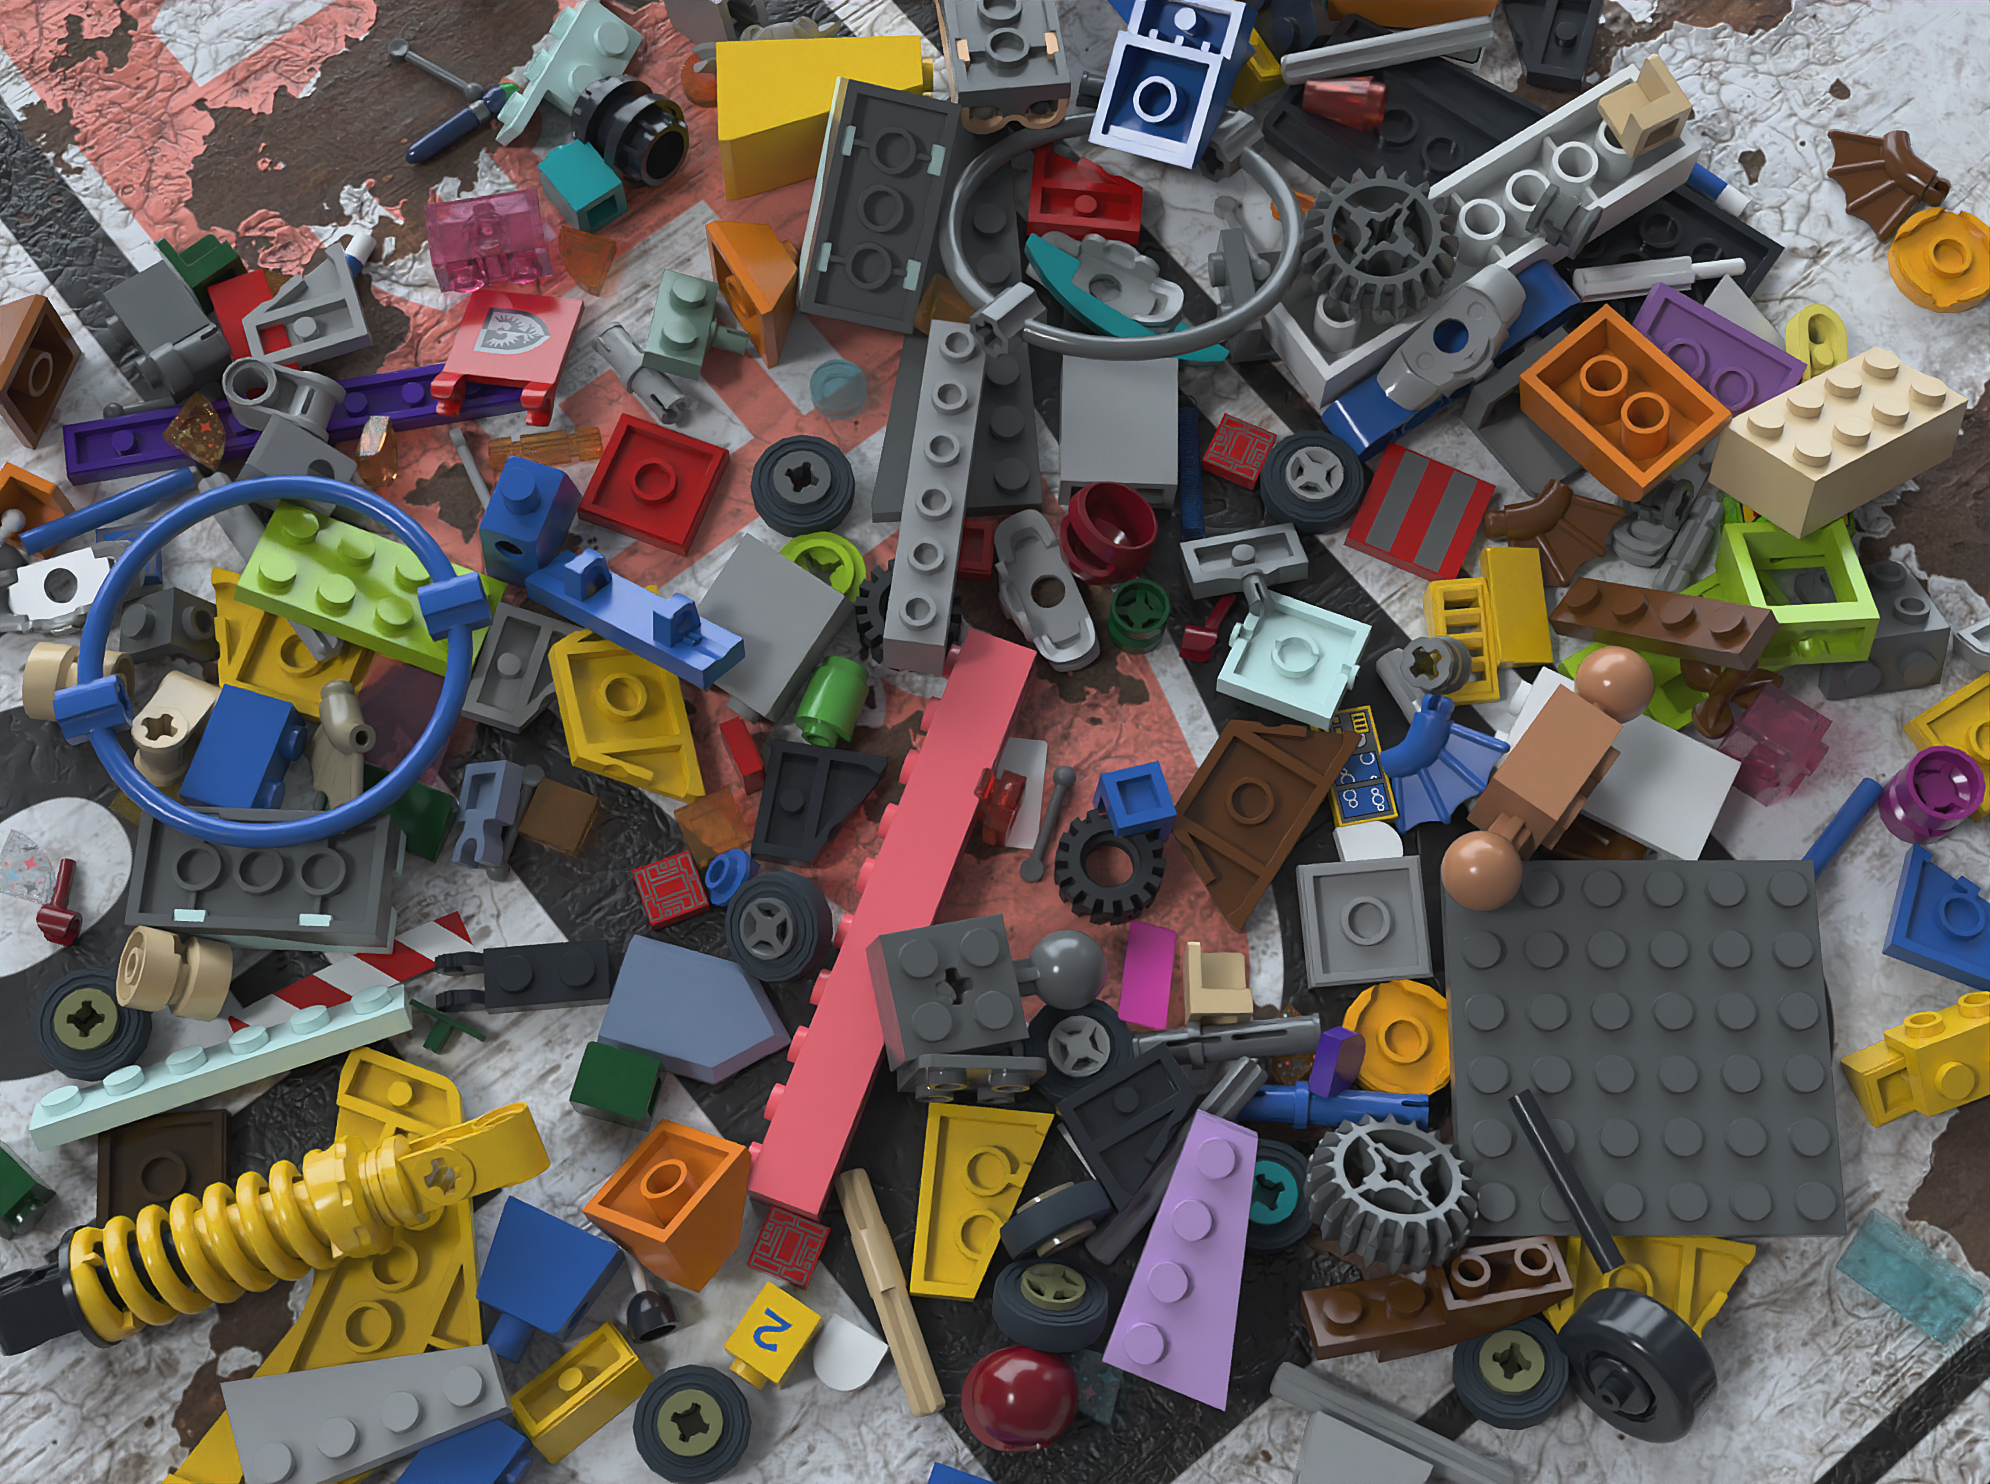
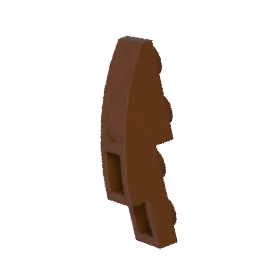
M1553 1234L1459 1250L1458 1254H1450L1441 1267L1428 1262L1427 1269L1420 1271L1419 1274L1410 1272L1302 1291L1300 1306L1317 1361L1374 1351L1378 1363L1446 1348L1507 1327L1572 1296L1574 1287Z

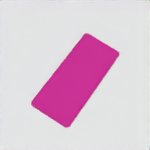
M1135 920L1130 922L1118 1018L1120 1020L1159 1030L1166 1028L1176 943V932L1174 930Z

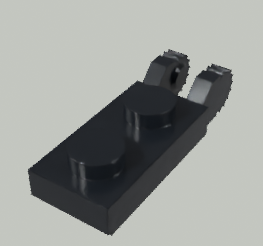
M607 938L483 949V953L464 951L435 957V973L437 972V974L459 976L462 974L484 973L485 991L455 989L436 994V1010L443 1013L486 1010L491 1015L608 1005L612 996L610 944Z

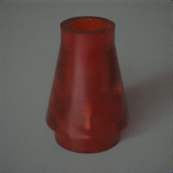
M1375 76L1323 80L1309 78L1303 97V112L1315 113L1364 133L1368 127L1380 129L1387 105L1388 84L1376 82Z

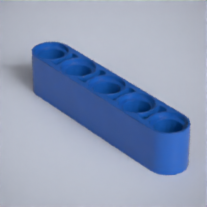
M1547 259L1535 262L1515 276L1525 291L1526 300L1523 303L1520 316L1508 329L1510 337L1502 344L1493 360L1494 365L1498 369L1513 360V354L1525 341L1537 334L1542 339L1573 318L1583 305L1582 301ZM1455 320L1449 321L1436 330L1433 336L1436 347L1442 352L1450 354L1462 350L1469 338L1467 328ZM1380 369L1334 401L1322 414L1321 420L1333 436L1342 439L1356 452L1362 464L1385 450L1389 441L1395 443L1470 391L1469 385L1471 382L1456 389L1449 397L1441 394L1427 407L1409 411L1399 406L1383 391L1377 382V375L1381 371Z

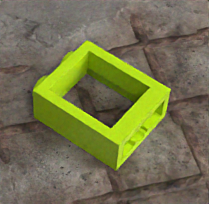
M1843 517L1832 521L1801 539L1796 538L1771 521L1724 524L1715 562V570L1725 601L1772 609L1780 624L1777 632L1759 655L1758 667L1868 661L1880 616ZM1825 567L1837 603L1767 606L1755 571ZM1807 637L1810 638V639L1807 640V641H1800V640H1802V639H1804V638H1807Z

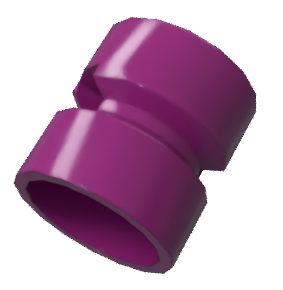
M1947 745L1931 746L1917 753L1903 769H1900L1883 787L1884 793L1878 801L1880 818L1888 831L1901 841L1910 844L1916 842L1918 845L1932 844L1944 838L1958 824L1971 816L1983 802L1986 788L1983 772L1975 760L1962 750Z

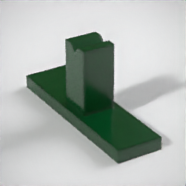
M413 998L409 1002L413 1007L437 1019L423 1044L424 1048L440 1055L454 1028L484 1043L486 1037L481 1033Z

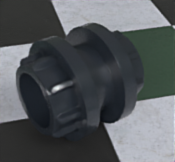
M632 75L608 76L605 79L593 82L580 94L571 114L572 138L574 140L578 139L584 145L589 141L604 159V163L614 171L622 181L623 187L627 189L652 188L665 183L677 173L687 156L689 149L688 126L685 124L684 115L679 105L662 94L653 93L646 83Z

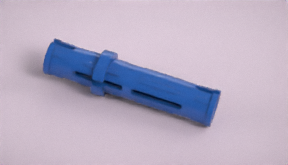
M1295 1080V1086L1264 1084L1237 1115L1238 1122L1260 1121L1292 1124L1293 1130L1306 1131L1307 1125L1340 1127L1343 1119L1357 1125L1365 1113L1378 1123H1382L1391 1113L1398 1124L1409 1125L1416 1119L1418 1129L1426 1133L1429 1107L1426 1106H1428L1429 1100L1428 1094H1398L1344 1089L1340 1094L1327 1099L1309 1091L1308 1081Z

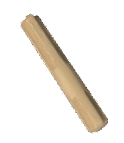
M857 1168L843 1172L834 1178V1185L852 1235L850 1238L870 1297L874 1300L911 1412L916 1418L929 1416L945 1407V1399L906 1288L907 1283L889 1230L882 1219L866 1171L863 1168Z

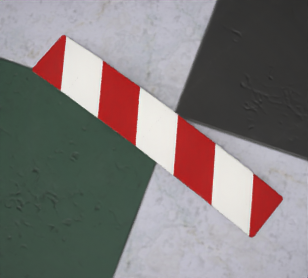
M456 911L395 936L392 954L356 953L262 998L229 1016L228 1021L233 1033L253 1025H263L266 1029L290 1021V1018L295 1013L304 1008L314 1005H324L326 1008H330L351 1001V998L356 993L368 987L385 985L387 988L435 968V957H438V955L464 951L474 952L475 949L460 914Z

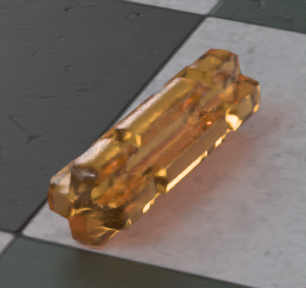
M594 425L576 427L573 434H567L566 429L523 434L520 435V441L512 442V436L493 438L488 442L489 462L493 471L497 473L503 471L505 463L510 456H518L543 465L553 466L572 463L571 457L579 456L580 462L598 460L603 455L601 432Z

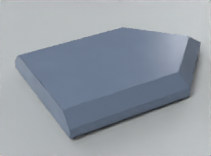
M635 934L629 943L597 1042L661 1059L666 1072L716 1086L738 1074L737 1071L769 1054L772 1056L791 1045L792 1040L759 979L749 975L738 963Z

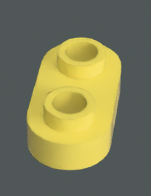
M1811 304L1795 314L1787 322L1785 328L1786 353L1808 364L1797 386L1848 360L1846 328L1842 319L1831 308L1822 304Z

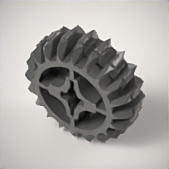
M1384 166L1377 170L1375 179H1368L1360 168L1353 174L1351 184L1337 177L1331 185L1330 193L1320 191L1315 197L1313 209H1309L1305 213L1302 225L1304 232L1300 234L1299 249L1304 253L1301 262L1303 274L1313 275L1311 280L1313 293L1330 290L1327 297L1329 309L1342 302L1349 304L1347 314L1350 320L1359 314L1360 309L1370 311V318L1374 324L1381 320L1382 313L1386 310L1391 313L1397 322L1404 318L1407 306L1420 313L1421 310L1426 308L1428 297L1437 299L1443 292L1444 281H1448V278H1451L1456 266L1454 257L1457 256L1459 249L1458 237L1453 236L1456 229L1455 216L1444 215L1446 209L1445 197L1428 199L1430 192L1428 181L1415 188L1408 185L1410 177L1407 170L1398 176V180L1387 179L1388 174ZM1407 226L1420 240L1424 257L1414 251L1415 244L1405 236L1404 233ZM1334 233L1344 239L1343 246L1353 254L1350 264L1344 261L1335 248L1332 238Z
M1365 1113L1357 1125L1343 1119L1340 1127L1335 1132L1326 1131L1324 1138L1319 1142L1318 1148L1315 1149L1314 1154L1309 1158L1303 1191L1305 1194L1304 1201L1309 1204V1222L1321 1225L1322 1241H1340L1342 1257L1357 1253L1363 1256L1366 1269L1377 1261L1385 1263L1392 1275L1402 1264H1406L1412 1271L1419 1274L1423 1267L1427 1265V1262L1441 1267L1450 1254H1458L1460 1248L1465 1245L1469 1231L1473 1230L1478 1217L1476 1209L1480 1198L1478 1192L1480 1184L1473 1180V1163L1459 1160V1145H1443L1441 1143L1440 1129L1427 1134L1418 1129L1416 1119L1409 1125L1398 1124L1390 1113L1382 1123H1378ZM1347 1178L1356 1185L1355 1189L1351 1187ZM1428 1197H1430L1434 1205L1428 1200Z

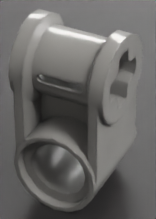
M256 357L237 359L228 366L222 379L223 389L231 410L241 425L263 432L275 412L326 444L329 440V434L326 432L335 405L342 404L346 396L345 389L339 383L326 376L309 371H298ZM250 389H267L257 399L248 400L242 398L244 393Z

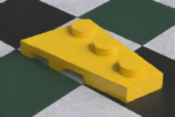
M929 1103L910 1296L974 1301L1001 1240L1000 1228L1010 1220L1055 1114Z

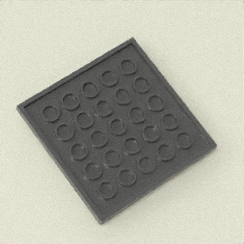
M1521 860L1523 878L1516 895L1506 905L1485 912L1469 910L1456 903L1449 896L1443 885L1441 865L1439 866L1454 1144L1459 1145V1160L1473 1163V1180L1480 1184L1478 1191L1480 1198L1476 1209L1478 1217L1473 1230L1469 1231L1467 1239L1532 1238L1553 1234L1554 1238H1582L1506 1101L1526 1089H1530L1612 1238L1842 1237L1847 1235L1813 860Z

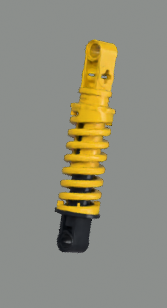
M511 1103L494 1109L479 1118L453 1127L444 1128L412 1141H408L403 1135L398 1134L384 1139L382 1146L369 1150L360 1137L357 1135L352 1137L348 1134L339 1137L336 1143L326 1151L320 1149L309 1151L303 1159L302 1175L293 1163L281 1160L271 1167L269 1184L257 1172L249 1171L242 1174L237 1180L236 1195L228 1185L217 1182L206 1188L202 1204L195 1196L184 1193L172 1201L169 1214L158 1205L146 1206L139 1212L136 1225L131 1219L120 1215L109 1220L104 1229L86 1225L71 1228L62 1236L58 1261L35 1269L20 1270L0 1278V1351L3 1356L17 1355L31 1350L48 1340L78 1330L94 1346L102 1349L119 1344L122 1339L136 1335L145 1328L147 1323L163 1326L177 1319L180 1313L192 1315L202 1313L211 1306L213 1301L217 1303H231L242 1297L246 1290L264 1292L273 1287L279 1278L286 1281H296L307 1275L312 1267L328 1270L340 1264L343 1258L347 1256L364 1258L377 1253L379 1255L388 1253L393 1246L395 1226L407 1224L414 1227L426 1223L430 1218L432 1210L455 1204L461 1200L496 1188H507L524 1183L542 1174L550 1167L551 1162L528 1103ZM444 1158L447 1165L439 1166V1159ZM459 1165L461 1167L460 1172L455 1173L452 1167ZM195 1284L193 1291L188 1289L189 1285ZM161 1295V1302L156 1301L154 1297Z

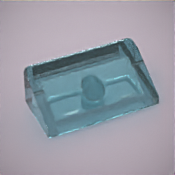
M1875 1208L1865 1218L1836 1263L1837 1269L1943 1345L1947 1343L1984 1298L1982 1286L1977 1280Z

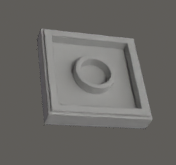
M1419 855L1309 864L1296 867L1308 989L1433 977Z

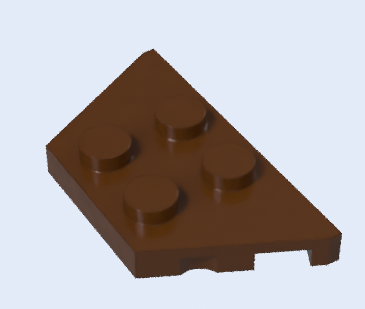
M1230 719L1174 806L1177 817L1171 833L1228 925L1238 934L1243 929L1361 742L1363 736L1356 731L1344 730L1342 734L1307 730L1306 726L1282 724L1279 727L1264 726L1260 722Z

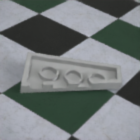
M488 1344L220 1383L246 1484H335L513 1412L495 1349Z

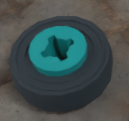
M1268 1139L1258 1140L1245 1251L1260 1255L1284 1252L1303 1240L1314 1225V1223L1309 1222V1204L1304 1201L1305 1194L1303 1191L1307 1177L1308 1161L1301 1153L1286 1143ZM1259 1181H1261L1262 1185L1268 1186L1269 1188H1271V1189H1273V1190L1270 1191L1269 1189H1267V1188H1265V1187H1261Z

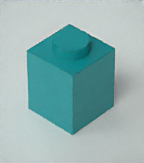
M576 139L568 145H560L550 151L545 159L537 164L544 194L582 241L628 212L622 181L604 163V159L589 141L584 145L580 140Z

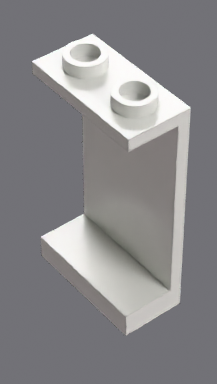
M1543 666L1533 684L1523 680L1520 682L1506 710L1507 713L1516 718L1508 734L1497 730L1494 738L1509 743L1511 748L1494 765L1489 781H1491L1561 683L1574 692L1573 680ZM1641 714L1636 719L1622 724L1624 726L1611 744L1612 747L1621 753L1588 797L1587 802L1579 813L1664 854L1662 860H1697L1742 762Z

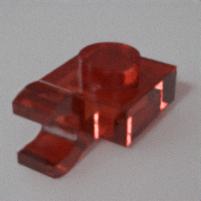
M986 767L983 768L974 790V795L980 799L975 818L984 821L982 841L1005 849L1026 795L1027 777L1004 769L999 780L993 775V770Z

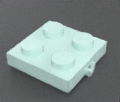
M1268 590L1275 604L1274 609L1264 616L1260 606V616H1254L1249 611L1244 624L1236 623L1229 641V646L1232 649L1217 678L1216 691L1328 731L1346 690H1352L1355 677L1359 675L1360 666H1358V663L1370 639L1372 626Z

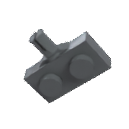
M1292 522L1179 543L1180 562L1194 600L1242 591L1247 599L1250 613L1257 617L1260 616L1261 606L1265 616L1275 606L1267 586L1308 578L1309 562Z

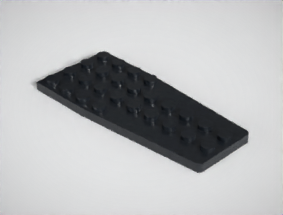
M1352 13L1342 19L1332 32L1331 38L1323 47L1388 35L1394 32L1359 14ZM1440 56L1290 85L1265 116L1261 132L1265 135L1264 141L1330 190L1332 183L1337 177L1351 184L1353 174L1360 168L1368 179H1375L1377 170L1384 166L1388 174L1387 179L1398 180V176L1407 170L1410 177L1408 185L1415 188L1428 181L1429 187H1432L1551 113ZM1680 185L1588 242L1574 260L1566 256L1552 266L1573 290V274L1576 269L1690 256L1692 264L1742 258L1746 264L1745 272L1742 275L1730 277L1750 299L1785 247L1687 187ZM1723 277L1696 280L1695 283H1691V290L1679 292L1704 305ZM1647 295L1582 303L1583 305L1580 310L1562 328L1570 334L1605 304H1608L1632 325Z

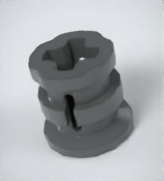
M1551 183L1532 211L1525 230L1531 234L1537 231L1547 235L1545 242L1554 247L1559 243L1568 247V258L1574 260L1583 250L1597 227L1603 208L1597 206L1589 211L1581 207L1583 200L1574 195H1571L1569 199L1560 195V187Z
M1670 475L1640 501L1630 502L1618 497L1617 506L1627 509L1628 515L1625 518L1632 516L1636 512L1642 521L1654 524L1661 520L1666 529L1676 531L1683 524L1691 507L1694 486L1691 481L1683 478L1677 483L1673 482Z
M1419 637L1411 641L1404 648L1400 670L1404 679L1412 687L1423 688L1437 695L1451 694L1460 690L1468 682L1472 672V658L1467 647L1452 637ZM1432 653L1440 654L1443 658L1436 664L1439 675H1430L1428 672L1434 665V661L1430 656Z

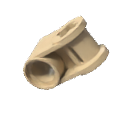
M174 670L163 679L154 696L142 711L134 717L131 735L133 742L139 748L134 757V766L154 786H172L180 783L185 778L222 688Z

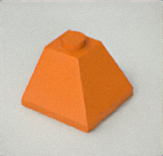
M714 220L705 225L713 282L719 283V292L743 330L750 332L748 338L767 368L770 369L779 364L796 309L799 255L789 240L780 242L769 224Z
M663 1118L581 1211L590 1222L654 1275L700 1293L739 1246L752 1155L746 1146Z

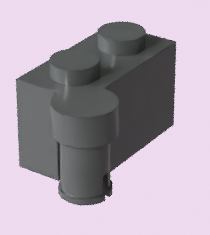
M164 260L103 293L113 315L105 320L110 332L123 350L131 346L136 349L140 357L134 359V362L152 390L162 385L175 404L181 402L189 395L200 391L202 387L212 381L222 378L228 366L233 363L230 357L233 355L232 350L220 330L218 331L217 326L213 322L210 323Z

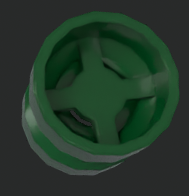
M1142 578L1131 579L1121 584L1114 592L1107 628L1108 636L1112 643L1121 651L1132 655L1146 654L1154 650L1162 642L1170 612L1169 598L1164 589L1154 581Z

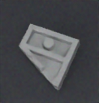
M499 601L492 620L493 625L490 626L467 691L461 716L520 734L557 698L548 653L553 644L574 631H582L585 628Z

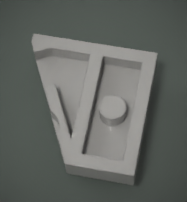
M341 242L328 247L324 251L327 259L305 278H302L297 273L280 287L278 294L273 299L262 302L242 319L252 357L281 366L297 362L299 367H303L373 345L347 255ZM283 324L291 347L265 355L258 331Z

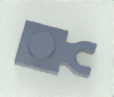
M508 760L467 764L455 820L456 823L465 826L455 845L452 863L468 869H478L479 863L492 868L501 866L503 856L502 828L503 826H513L516 810L520 803V789L525 767Z

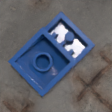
M1135 0L1127 32L1119 30L1088 142L1195 170L1212 138L1229 99L1258 12L1248 4L1234 0Z

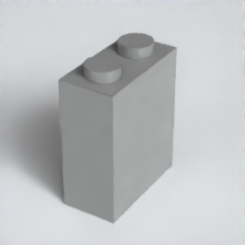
M1063 354L1060 379L1058 505H1069L1070 499L1089 484L1100 481H1112L1126 485L1138 492L1151 508L1173 509L1178 485V358L1145 361H1104Z
M749 533L745 534L698 605L697 611L700 617L732 632L744 640L745 658L714 682L715 685L731 694L725 705L753 724L757 723L761 715L778 724L855 608V605L845 595ZM711 684L708 688H706L705 690H704V689H702V690L707 693L708 690L710 689V687L712 686V684Z

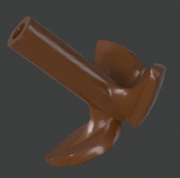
M1680 658V670L1686 685L1693 690L1708 692L1709 698L1702 700L1692 707V720L1699 733L1711 740L1723 738L1734 725V718L1728 705L1729 701L1749 711L1759 708L1778 693L1783 685L1784 677L1773 671L1757 668L1759 664L1758 658L1749 671L1726 667L1722 672L1721 666Z

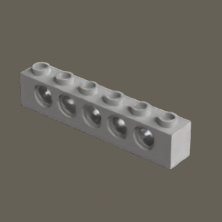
M931 320L883 635V667L943 675L988 354L981 349L978 340L970 332V324Z

